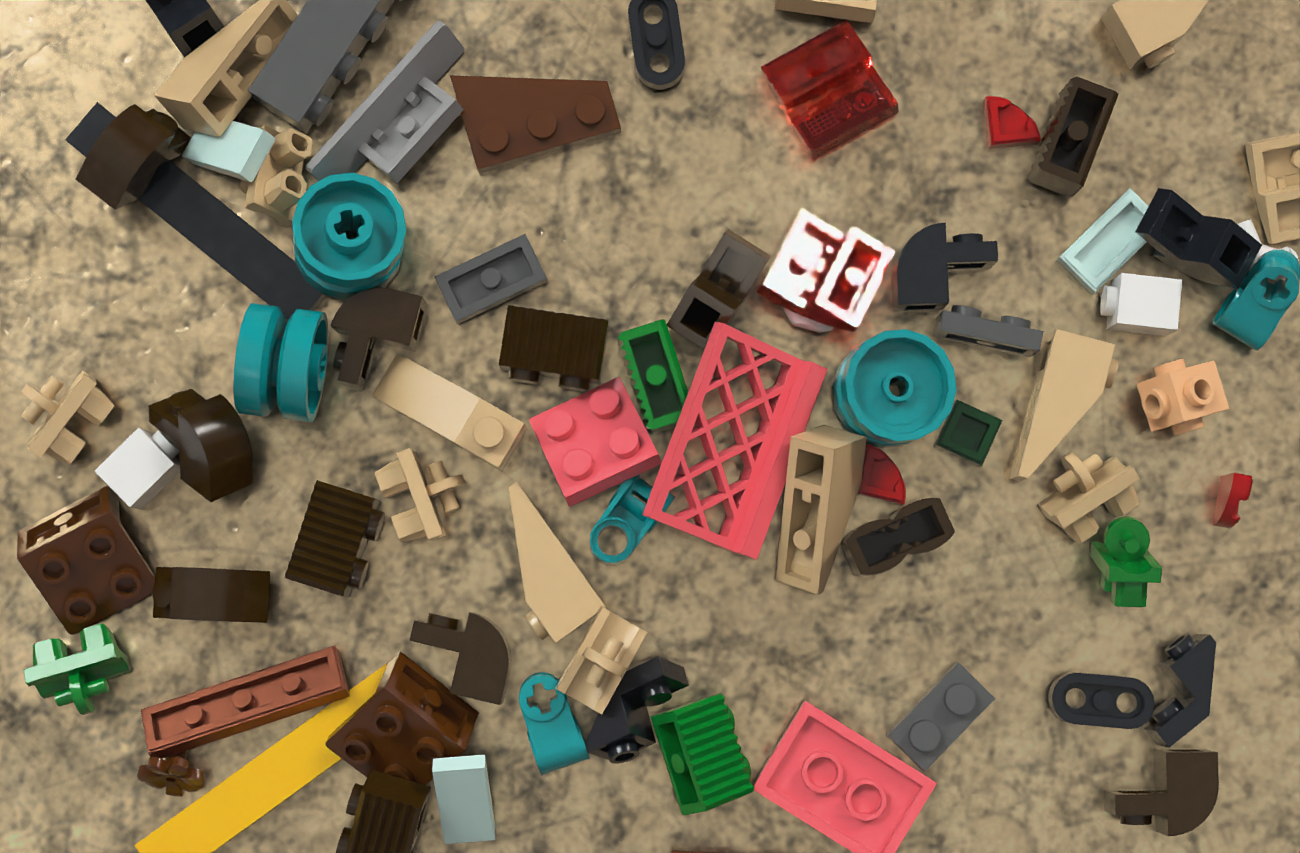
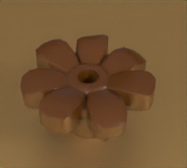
M187 750L166 757L165 760L158 757H150L148 765L139 766L137 778L152 788L162 789L166 787V795L182 797L184 790L196 792L202 789L205 774L200 769L188 767L189 762L186 760Z

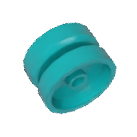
M353 172L327 176L312 184L297 203L292 220L295 264L306 282L326 296L347 300L366 289L385 288L398 272L404 251L406 225L403 208L393 192L375 178ZM346 235L354 236L355 239H347Z
M254 303L249 305L241 324L234 364L233 393L237 413L264 417L270 414L277 403L283 419L313 422L322 398L328 359L329 329L325 312L296 309L288 322H286L281 307Z
M907 329L883 331L851 350L837 367L832 385L834 410L844 428L851 433L867 437V444L880 448L903 446L937 430L951 413L957 392L954 368L945 351L928 336ZM897 385L899 395H893L889 390V386Z

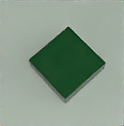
M956 399L934 447L981 467L1003 420Z

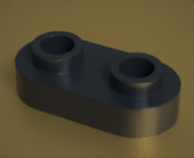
M631 0L628 8V21L637 76L642 83L650 88L659 90L670 88L681 79L685 67V55L676 1ZM655 10L662 15V19L657 24H649L644 20V15L648 11ZM657 58H663L669 63V68L664 72H656L650 66L652 61Z
M1077 672L1066 673L1059 676L1053 682L1048 695L1049 705L1053 713L1062 721L1078 725L1135 729L1144 725L1151 718L1155 706L1152 691L1144 682L1136 678ZM1076 688L1080 691L1082 700L1078 706L1072 708L1066 702V694L1070 689ZM1122 693H1128L1132 698V706L1126 712H1121L1116 703L1117 698Z

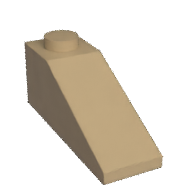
M287 0L257 1L183 58L154 96L183 129L221 137L252 97L248 91L298 14Z
M1120 0L1112 4L1101 19L1128 68L1132 69L1145 62L1150 69L1175 54L1172 47L1185 35L1209 0Z
M1055 329L1046 336L1010 475L1011 480L1020 482L1028 479L1104 392V388L1111 389L1119 364L1118 360L1112 359L1115 344L1060 329Z
M398 353L372 394V397L500 471L504 470L527 430L526 425L518 419Z
M821 425L791 436L775 581L817 595L824 592L861 487L867 437L827 425Z
M516 481L508 487L525 601L532 609V611L525 615V618L541 640L550 635L554 642L558 643L594 617L601 606L606 608V605Z

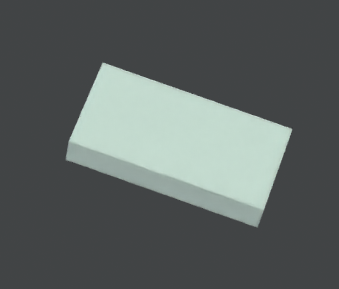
M232 121L221 137L194 132L182 157L194 165L252 183L276 138L264 129Z
M1129 188L1057 261L1091 295L1094 294L1147 242L1135 231L1148 205Z
M485 755L433 759L432 773L444 844L495 840V820Z

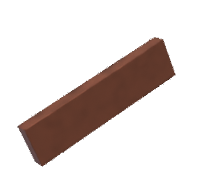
M334 645L141 709L148 755L163 759L350 697L340 652Z

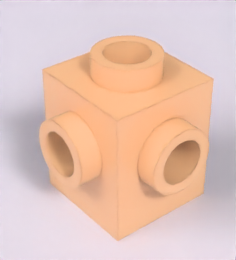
M1184 359L1154 367L1156 377L1137 383L1142 407L1147 416L1151 432L1171 426L1175 436L1205 427L1202 417L1229 409L1214 360L1187 368Z

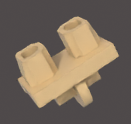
M264 125L260 129H264L275 137V142L254 181L251 183L240 179V189L246 194L245 208L268 214L275 218L278 224L288 227L292 225L299 199L306 192L307 183L302 176L303 161L311 156L313 141L307 135L293 128H288L280 133Z
M82 370L59 402L55 401L54 397L63 387L64 383L51 375L41 390L30 383L24 386L21 392L32 402L21 416L34 425L45 410L50 413L28 441V449L39 457L47 453L51 457L69 465L73 462L86 442L65 427L67 422L75 412H78L93 424L99 426L114 407L113 402L95 386L97 382L94 377Z
M408 448L396 453L399 460L375 472V476L384 498L410 490L416 505L413 509L391 516L399 541L408 542L426 537L428 540L435 541L446 537L447 534L433 498L439 496L445 513L458 509L459 505L453 490L466 484L463 474L448 478L443 462L438 461L428 465L434 482L428 485L416 451Z
M1069 452L1061 458L1066 472L1053 480L1058 492L1038 504L1046 518L1060 526L1077 543H1082L1095 535L1099 529L1090 511L1104 503L1109 513L1118 517L1126 515L1139 506L1140 503L1133 484L1140 480L1133 466L1128 465L1126 467L1115 456L1102 462L1101 458L1095 453L1086 460L1081 461L1073 452Z
M601 606L555 688L602 714L648 632Z

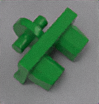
M1119 517L1112 521L1105 529L1103 536L1104 544L1100 541H1091L1090 556L1101 570V587L1104 591L1112 593L1111 601L1114 606L1146 607L1148 583H1161L1162 567L1148 551L1150 535L1145 525L1133 517Z
M101 623L84 628L79 632L83 652L70 656L67 654L66 644L60 638H50L34 643L33 667L23 669L25 683L28 686L34 685L40 696L44 699L55 696L58 707L74 703L81 715L94 712V696L109 692L107 680L132 672L130 659L118 648L112 631L105 624Z

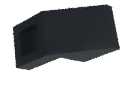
M1188 632L1177 638L1165 649L1168 657L1158 666L1183 698L1178 700L1175 696L1171 697L1153 711L1152 717L1154 721L1144 729L1157 745L1170 748L1210 714L1216 641L1210 634H1196L1192 637Z
M658 656L626 671L602 714L599 713L585 742L587 753L607 759L611 763L619 764L637 758L640 754L639 750L656 743L647 706L663 704L672 698V693L689 686L684 667Z

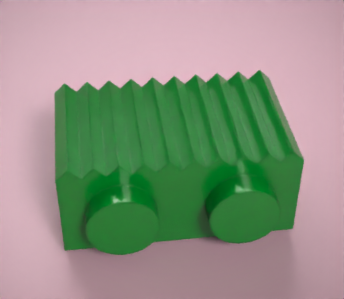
M665 319L621 332L617 338L618 347L621 349V356L624 357L627 375L631 376L630 384L634 386L633 392L637 395V404L640 405V413L643 414V423L647 424V432L654 435L675 428L688 395V389Z
M721 693L697 699L651 716L682 816L706 812L754 791V786L750 783V764L747 758L740 753L741 746L737 743L738 736L734 734V715L731 709L724 704L725 697Z

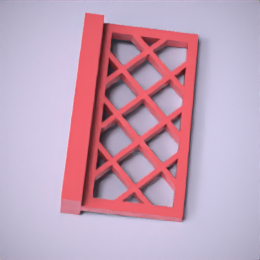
M715 322L642 515L712 543L714 546L729 552L757 560L786 483L791 436L805 432L828 369L814 362L798 359L729 325ZM726 339L737 343L743 363L725 372L720 355ZM752 351L760 355L754 357ZM770 360L782 364L774 386L765 390L757 367ZM747 373L754 396L736 405L728 382ZM718 388L725 411L706 420L702 408L704 397L707 392ZM757 406L761 416L760 425L757 433L746 437L739 415ZM729 421L736 444L718 453L710 430ZM700 436L707 459L688 468L683 453L688 441ZM740 453L744 465L738 481L729 485L721 463ZM711 469L718 492L699 501L692 478ZM682 484L689 507L674 515L663 512L662 509L669 491ZM722 502L726 516L719 534L710 531L703 511ZM693 517L695 524L687 522L686 520Z

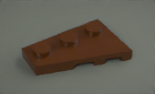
M450 75L457 102L464 109L461 115L478 173L621 133V125L607 81Z

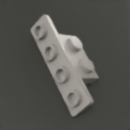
M437 21L307 163L306 170L317 181L329 175L355 173L368 160L394 182L398 183L461 114L464 109L456 99L435 84L464 52L463 45L447 25Z

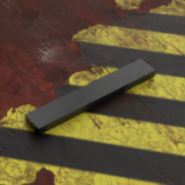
M97 102L65 141L87 157L100 134L116 117ZM167 161L158 166L146 191L138 200L268 305L281 307L287 320H289L296 309L311 311L316 309L326 295H323L306 282L293 259L174 163Z

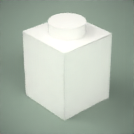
M1128 273L1119 274L1111 280L1110 286H1104L1101 296L1100 313L1102 316H1107L1106 330L1167 336L1177 331L1182 280Z
M138 428L95 472L129 507L142 510L180 473V461L175 457L179 453V448L160 430L153 435L147 430Z

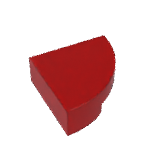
M985 97L983 103L989 149L1035 145L1041 141L1035 121L1022 109L1012 104L1006 98Z
M866 444L862 481L858 495L902 506L905 505L906 488L899 469L884 451Z
M1231 473L1220 477L1213 520L1214 526L1232 528L1239 522L1240 517L1237 515L1240 500L1246 501L1249 499L1253 483L1252 476Z

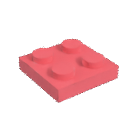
M620 376L529 419L569 507L662 464L659 454Z

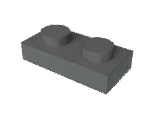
M526 234L434 276L457 324L548 282Z
M953 305L951 311L943 310L936 318L934 337L1031 357L1040 351L1044 331L1031 329V321L1027 319L1001 316L1000 322L981 318V310L961 305Z
M955 662L886 735L925 772L996 698L959 662Z

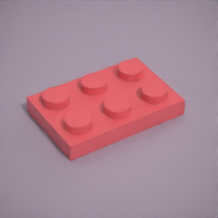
M804 700L754 781L753 786L754 791L853 853H895L937 783Z

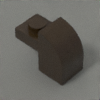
M136 104L131 105L121 112L100 134L90 149L75 180L116 210L141 198L158 166L182 155L192 137L181 130L177 122L167 114L157 112L154 108L145 112Z
M728 229L723 234L700 275L690 284L668 321L667 327L705 350L714 323L720 322L730 325L771 255Z
M371 288L347 299L340 306L331 323V327L337 333L349 335L347 343L340 342L336 350L333 371L339 372L337 380L344 386L364 390L376 342L415 352L427 307L424 298L419 295L389 288Z
M193 389L174 393L170 397L148 406L149 423L179 445L180 479L209 502L218 500L253 484L252 450L247 431L237 411L223 395L219 394L206 400Z
M156 567L155 584L153 587V618L267 623L270 571Z
M469 612L465 631L457 629L458 619L429 613L427 622L414 620L409 641L459 652L450 689L451 694L497 705L503 704L511 673L512 656L505 635L494 622L485 616Z
M1154 749L1155 790H1104L1105 811L1115 816H1120V824L1150 825L1152 824V815H1155L1156 832L1166 836L1182 835L1194 830L1207 819L1217 800L1219 790L1218 752L1207 749Z

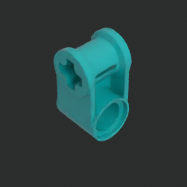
M1285 250L1265 252L1248 272L1240 288H1234L1225 299L1213 320V325L1255 351L1259 350L1270 338L1280 319L1299 294L1300 263L1292 253ZM1279 274L1286 277L1285 280L1278 279L1274 284L1267 281L1268 278L1274 280Z
M640 474L622 482L609 501L608 508L591 531V553L598 562L606 566H617L624 563L630 558L647 533L650 534L658 521L642 515L646 504L632 495L635 494L646 503L653 487L641 479ZM670 492L663 506V512H666L675 499V496ZM614 528L620 530L625 535L627 546L622 553L608 555L602 552L598 546L597 539L604 530Z
M546 672L534 673L527 677L522 683L519 692V704L528 729V739L541 776L590 759L576 715L572 714L567 696L555 688L559 679L553 674ZM542 683L545 690L554 689L557 695L550 698V708L542 710L539 703L530 704L527 698L534 695L535 684Z

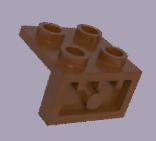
M108 485L18 531L17 559L70 635H74L84 628L90 627L153 594L155 575L120 523L119 500Z
M400 651L388 662L375 694L328 736L325 745L365 777H368L372 769L426 785L433 779V759L459 757L466 750L479 712L457 695L451 694L447 687Z

